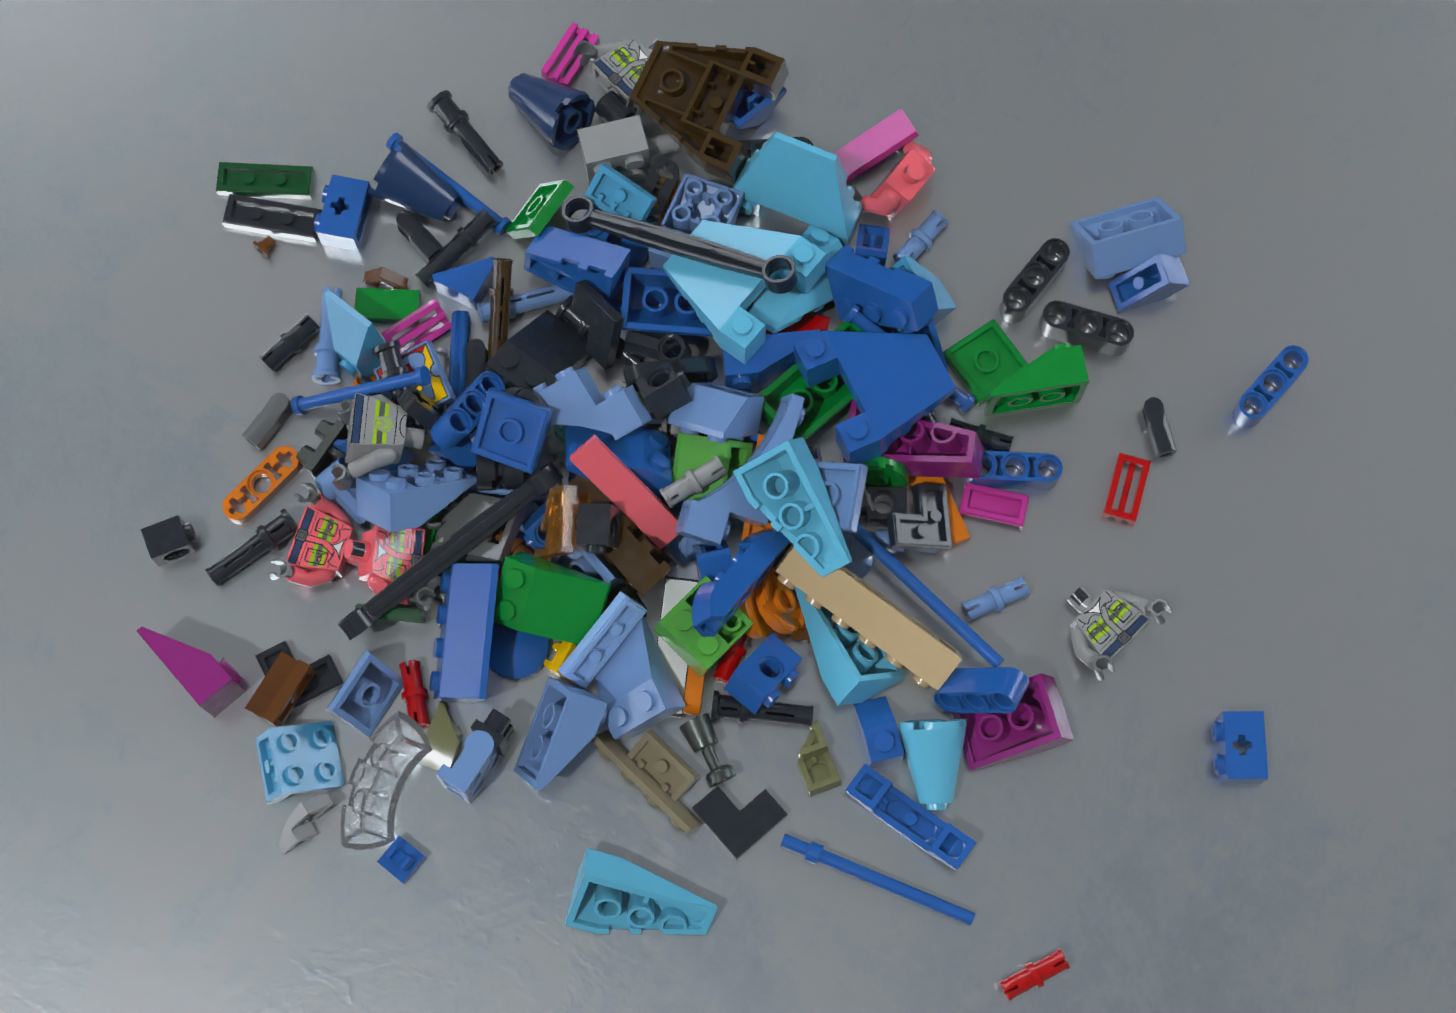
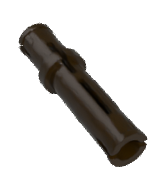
M492 258V287H488V294L491 295L488 356H493L508 340L510 296L514 294V289L511 288L512 259Z

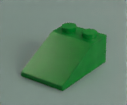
M1070 343L1055 345L1052 349L1046 351L990 391L984 408V416L988 417L1080 402L1089 383L1082 346H1071Z
M521 551L505 557L496 591L493 622L517 631L578 645L604 613L611 584Z

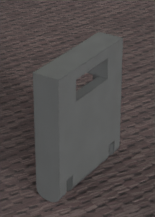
M463 492L453 500L455 502L448 504L441 521L442 526L438 529L435 536L438 542H433L430 549L432 550L436 546L442 545L450 539L454 532L502 498ZM524 507L506 522V527L499 544L490 543L494 534L492 533L460 559L482 564H499V567H503L505 557L509 556L527 509Z

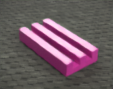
M572 22L541 69L542 76L555 83L570 87L583 67L579 62L582 55L578 56L565 78H562L561 75L575 56L573 51L578 42L586 40L592 45H597L600 41L599 35L595 33L592 35L589 33V30L584 27L580 29L578 24ZM576 35L577 38L567 51L566 55L564 56V58L562 59L554 73H552L554 67L556 66V64L558 63V61L560 60V58L562 57V55L564 54V52L566 51V49L568 48L571 41Z
M434 298L383 331L381 335L386 342L393 341V336L434 310L435 315L395 340L400 341L402 346L441 321L440 324L399 350L401 355L426 340H434L451 329V322L447 319L445 312Z

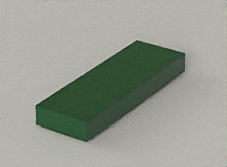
M219 162L216 192L221 196L234 194L245 197L312 200L315 171L313 166Z

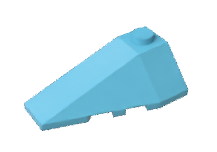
M812 224L802 235L803 238L826 253V262L843 247L838 238ZM826 270L806 294L796 287L784 294L773 293L765 287L748 313L766 325V329L775 334L800 321L802 315L812 310L817 312L823 309L824 304L833 300ZM777 274L773 278V280L783 279Z
M803 437L787 440L733 471L748 502L756 510L759 509L771 521V526L777 532L781 531L794 545V549L821 577H825L853 562L819 468Z
M795 587L821 678L838 706L862 703L906 677L902 669L895 667L885 658L886 652L878 646L875 649H871L858 638L859 632L850 626L847 630L842 628L832 620L833 613L825 607L819 610L812 606L804 598L806 593Z
M587 848L577 872L565 919V926L596 934H609L610 929L630 930V934H641L642 930H661L665 935H706L717 911V905L619 856Z

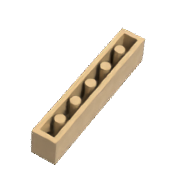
M793 544L776 565L775 571L780 574L777 578L781 583L792 590L795 587L806 593L804 598L807 602L819 610L825 607L833 613L831 617L833 621L846 630L850 626L859 632L858 638L871 649H875L878 646L887 653L885 658L892 665L899 669L905 666L913 672L912 678L922 687L928 689L929 686H932L938 691L961 662V652L843 566L825 577H821L794 549Z

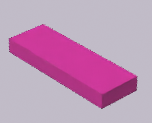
M900 109L832 154L838 156L848 176L845 183H848L919 135L906 114Z

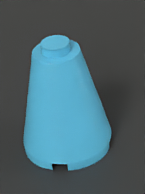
M924 719L898 722L899 732L919 803L926 804V810L947 809V803L954 801L967 727L966 719H951V721Z

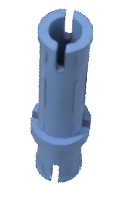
M556 285L510 296L509 318H515L518 313L562 303L573 294ZM491 301L476 303L481 324L490 320Z

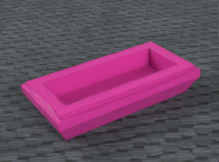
M965 482L959 513L1023 527L1029 496Z

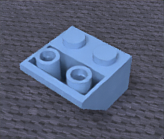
M713 382L692 383L687 390L692 401L673 411L668 419L669 424L679 426L680 432L685 434L699 435V432L708 435L707 440L718 443H726L727 438L743 441L745 436L758 435L764 396Z

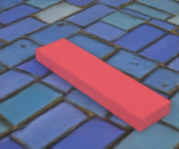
M595 434L570 455V461L660 550L679 535L674 533L678 517Z

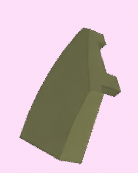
M443 700L439 702L417 760L418 764L437 771L443 763L452 768L461 743L459 736L462 735L459 726H456L448 710L450 708L448 703Z
M818 721L813 722L805 744L798 753L799 760L797 762L810 797L841 785V779L828 751V745Z

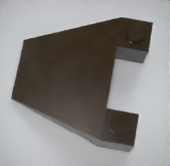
M657 41L630 94V98L706 173L735 184L748 158V154L742 142L725 136L728 127L747 90L776 101L789 72L784 58L756 47L737 49L727 48V45L707 47L698 46L697 43Z

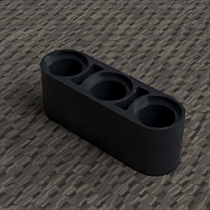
M1058 238L1047 240L1008 286L999 306L1000 315L1005 321L1010 323L1022 321L1063 272L1070 255V249L1065 241ZM1050 253L1056 254L1060 261H1051L1046 255ZM1031 276L1040 279L1041 284L1033 285L1027 278ZM1017 300L1023 307L1013 308L1008 304V301Z
M1055 300L1049 302L1045 306L1039 320V329L1044 336L1075 346L1081 345L1082 348L1110 356H1119L1125 353L1134 337V329L1129 321L1063 301ZM1056 315L1060 317L1063 323L1054 324L1050 322L1048 316ZM1087 324L1093 329V332L1085 333L1079 328V325ZM1118 333L1124 338V341L1116 342L1111 338L1110 334Z

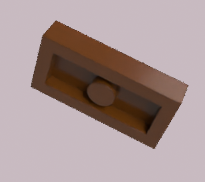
M281 651L245 709L275 727L282 726L316 674V671L299 659L297 661Z

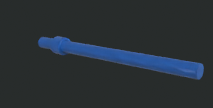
M786 833L783 837L781 847L805 856L804 860L815 865L818 862L967 925L971 926L975 913L826 851L823 849V845L814 841L807 843Z

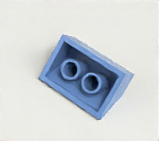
M1159 196L1070 222V228L1085 268L1096 279L1112 278L1116 273L1131 270L1157 254L1178 256L1186 253L1183 219Z

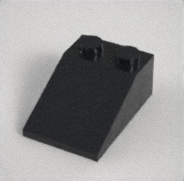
M546 310L500 347L486 363V371L498 374L504 382L505 389L515 386L533 389L544 382L549 387L557 382L556 374L570 366L574 370H578L590 358L591 355L586 351L588 339L583 336L580 337L576 334L577 331L564 321L558 320L553 313Z

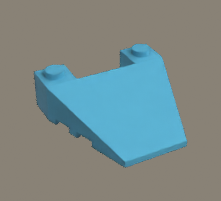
M777 131L763 144L760 150L757 149L754 152L752 158L746 160L733 186V189L744 192L739 213L760 216L765 206L827 231L838 238L842 246H849L861 220L862 205L859 201H854L853 199L855 194L854 188L852 186L847 187L845 183L848 176L838 156Z
M702 220L690 234L691 236L764 260H768L776 255L788 256L793 260L798 275V282L795 287L804 294L810 290L825 272L826 253L800 235ZM672 255L663 265V270L684 299H687L694 308L697 317L707 326L718 346L746 365L765 342L766 325L746 311L766 287L764 279ZM779 269L773 272L769 278L773 279L776 274L781 278H785L791 271Z

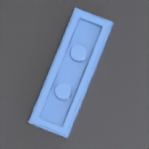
M620 591L558 671L564 677L586 689L647 610L643 605Z

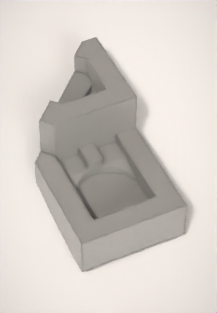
M327 793L300 802L291 813L279 842V848L283 855L292 851L299 842L312 839L318 835L312 822L316 821L333 805Z

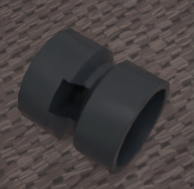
M476 454L478 491L497 490L499 485H503L506 490H514L524 483V471Z

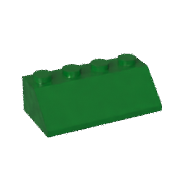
M844 321L834 330L864 332L851 321L849 323ZM796 363L759 394L764 396L761 419L769 427L775 418L783 396L795 394L805 398L802 406L805 408V415L800 426H796L793 439L803 437L805 441L853 400L841 374L808 388Z

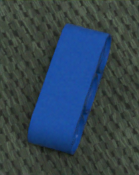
M1296 345L1284 348L1247 389L1232 412L1233 419L1237 425L1242 428L1255 427L1294 384L1308 365L1309 357L1303 348ZM1284 360L1293 361L1297 369L1287 367ZM1264 382L1274 384L1277 391L1271 392L1267 390ZM1243 405L1253 406L1257 414H1248L1244 410Z
M492 371L481 373L431 428V436L438 446L444 449L453 448L479 423L488 389L495 388L500 391L505 389L504 382L498 374Z
M983 450L982 464L988 468L989 473L980 475V478L965 479L968 483L996 489L1046 491L1054 488L1062 475L1063 465L1057 456L1049 453ZM1009 465L1017 466L1021 471V475L1011 476L1007 473L1005 467ZM1048 467L1053 471L1054 476L1051 478L1043 477L1039 473L1038 468Z
M1013 667L955 668L941 688L936 691L934 701L941 709L949 713H1012L1019 705L1030 681L1022 671Z

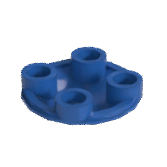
M494 622L489 661L491 670L500 676L510 679L526 678L537 674L541 670L549 652L548 638L517 631Z

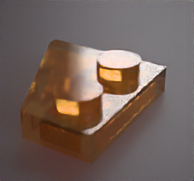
M562 485L549 490L546 511L540 527L541 530L547 531L544 547H536L534 556L549 559L574 553L576 546L575 515L578 511L579 499L576 496V486Z

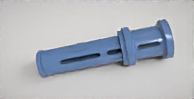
M332 287L322 289L319 343L313 349V353L316 356V369L312 372L311 378L314 382L324 385L337 384L341 381V374L338 373L340 357L334 350L324 295L328 289L332 291ZM335 287L334 294L341 298L343 291Z

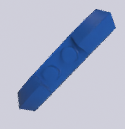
M772 528L765 529L743 539L738 544L739 551L729 564L731 568L728 571L722 569L713 582L703 583L700 586L693 600L692 622L693 627L702 637H714L782 559L790 541L781 531L774 533Z

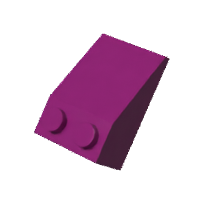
M142 626L136 630L196 703L214 718L246 692L239 684L244 679L224 658L218 661L210 653Z
M1043 673L1029 677V686L1016 710L1012 713H952L954 719H966L967 722L963 750L970 771L1041 753L1075 741L1054 677Z

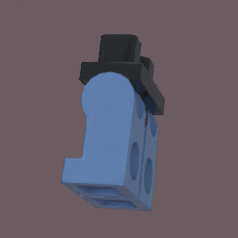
M493 708L484 723L478 719L474 721L470 727L473 732L466 737L464 750L455 764L450 768L443 763L436 773L443 787L468 803H472L497 765L499 754L504 757L510 749L506 741L513 730L510 718Z

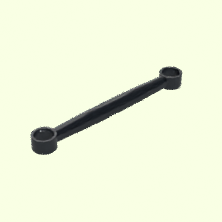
M586 196L571 197L562 207V215L567 227L575 233H584L594 228L676 256L764 279L768 290L776 294H784L791 291L798 282L795 264L791 258L785 255H776L768 260H764L681 232L595 210L592 201ZM589 210L584 217L571 219V216L576 211ZM779 269L791 271L787 277L780 280L769 278L773 272Z
M552 461L541 467L527 478L526 482L458 529L442 545L436 546L367 603L360 605L338 622L339 628L349 640L357 637L370 627L377 618L419 590L494 533L533 499L554 487L564 478Z

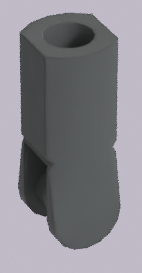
M284 393L272 395L262 409V412L257 415L242 434L243 438L255 448L262 450L279 426L293 412L291 401Z

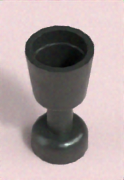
M709 713L697 716L679 727L694 753L702 752L710 769V772L706 775V782L709 788L720 785L736 776L734 768L729 764L722 765L716 753L714 745L718 743V739Z

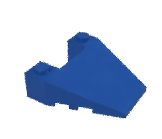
M822 331L793 343L795 363L808 388L841 374L861 413L835 425L836 443L846 462L850 464H863L881 456L898 437L904 436L909 432L911 426L921 417H926L956 391L951 377L927 334Z

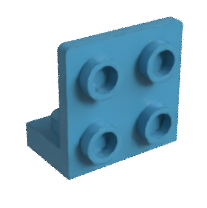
M606 163L601 164L583 195L592 201L595 210L657 225L658 220L647 218L657 198Z
M331 721L271 727L255 738L267 804L281 802L294 793L340 788L344 785L334 727Z

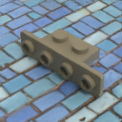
M652 729L643 735L631 751L617 739L614 740L612 734L607 730L592 739V742L597 746L599 754L606 760L613 761L621 769L622 776L631 784H636L645 793V797L650 804L661 808L670 817L669 820L676 829L690 834L703 824L679 800L700 775Z

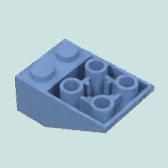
M685 173L660 227L690 235L702 220L735 225L744 192ZM650 247L648 253L651 269L663 270V265L673 254Z
M429 459L426 461V464L418 466L402 464L398 466L397 470L391 471L376 469L370 471L369 475L356 478L357 515L389 532L420 527L475 484L477 477L464 472V469L461 467H453L447 464L444 459Z

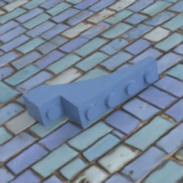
M570 366L555 375L557 382L548 387L544 382L532 389L542 396L550 409H553L551 425L581 426L612 434L615 440L652 420L633 385L624 389L617 385L601 395L586 367L574 370ZM477 430L468 435L472 443Z
M795 394L782 397L775 418L765 437L743 465L787 440L793 439L796 426H800L805 415V408L802 407L805 398ZM733 474L719 487L698 500L684 501L674 533L708 545L721 544V540L726 539L729 533L731 523L728 521V517L755 526L767 525L770 520L759 509L756 510L748 502Z

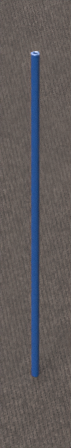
M616 299L612 307L621 315L622 303ZM670 348L668 357H677L678 355ZM758 435L746 436L757 445ZM858 523L856 533L850 534L991 666L999 667L1005 659Z

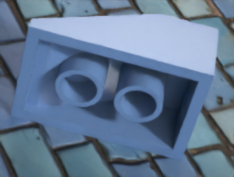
M642 617L595 676L598 697L608 703L605 721L614 740L635 737L686 707L645 617Z
M548 677L514 772L532 787L542 791L596 736L598 728L603 725L606 719V706L608 703L583 687Z

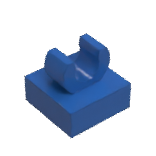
M398 836L377 863L405 885L426 857L401 836Z

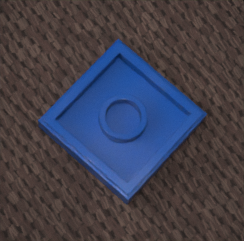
M495 388L488 389L471 452L530 474L535 473L553 409Z

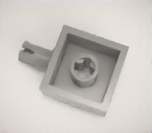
M639 115L577 130L581 157L589 185L601 164L606 163L632 182H638L649 175L650 160H652L653 156L679 151L678 144L667 134L647 138L644 134Z

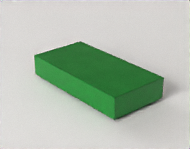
M356 288L354 309L370 322L397 323L420 308L421 292L420 290Z

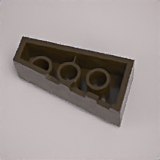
M579 475L555 496L560 502L557 505L558 509L569 520L574 518L577 521L578 503L612 504L617 507L591 480ZM620 510L618 548L607 549L606 554L602 555L614 568L617 567L625 576L626 582L643 597L677 564L663 549L660 550Z

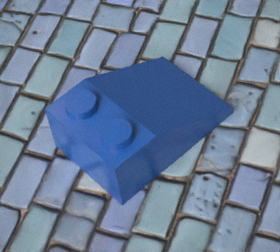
M820 329L765 334L764 344L746 365L722 349L724 386L754 394L766 389L795 364L793 343L819 333Z
M565 425L566 470L590 480L570 461V455L595 434L658 498L662 495L659 490L672 483L670 438L663 433L642 425L629 434L615 440L612 434L581 426Z

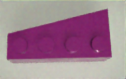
M854 400L851 401L849 419L861 414ZM919 419L911 426L909 432L904 436L901 435L890 444L888 450L881 457L890 458L902 463L908 468L909 476L980 478L984 447L974 431L940 422L931 423Z

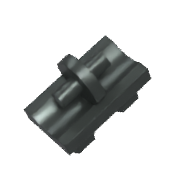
M321 420L314 433L318 439L322 440L318 448L315 450L305 445L296 455V458L314 479L338 458L346 457L344 453L332 445L337 439L348 438L347 425L339 420L335 424Z

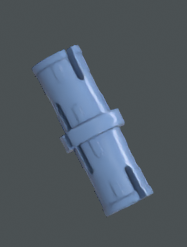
M933 210L918 229H913L909 233L910 238L893 255L894 261L907 255L916 260L923 251H928L932 246L933 239L948 225L947 219L941 221L944 215Z
M1019 576L1017 579L997 588L991 586L987 588L986 593L961 602L963 612L977 607L967 612L965 615L967 620L971 622L973 619L993 610L999 612L1004 610L1005 605L1025 596H1030L1028 586L1017 591L1014 590L1026 583L1024 578Z

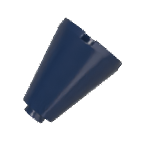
M527 73L514 77L509 83V99L551 146L559 150H567L579 142L577 130L590 127L595 113V103L586 92Z
M401 140L398 143L401 150L397 152L392 149L373 179L378 182L376 189L369 187L368 194L374 198L442 222L445 218L451 220L460 207V204L456 202L458 195L407 143Z

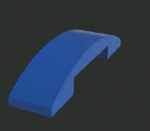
M867 764L862 766L845 790L854 800L893 830L956 871L977 844L976 841L949 822L946 824L895 788L891 781Z

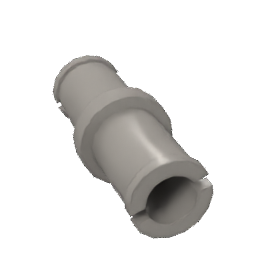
M714 456L713 459L693 471H690V469L686 470L683 477L665 488H661L659 491L668 506L672 508L675 504L696 492L697 495L702 493L703 487L726 475L727 472L719 458Z

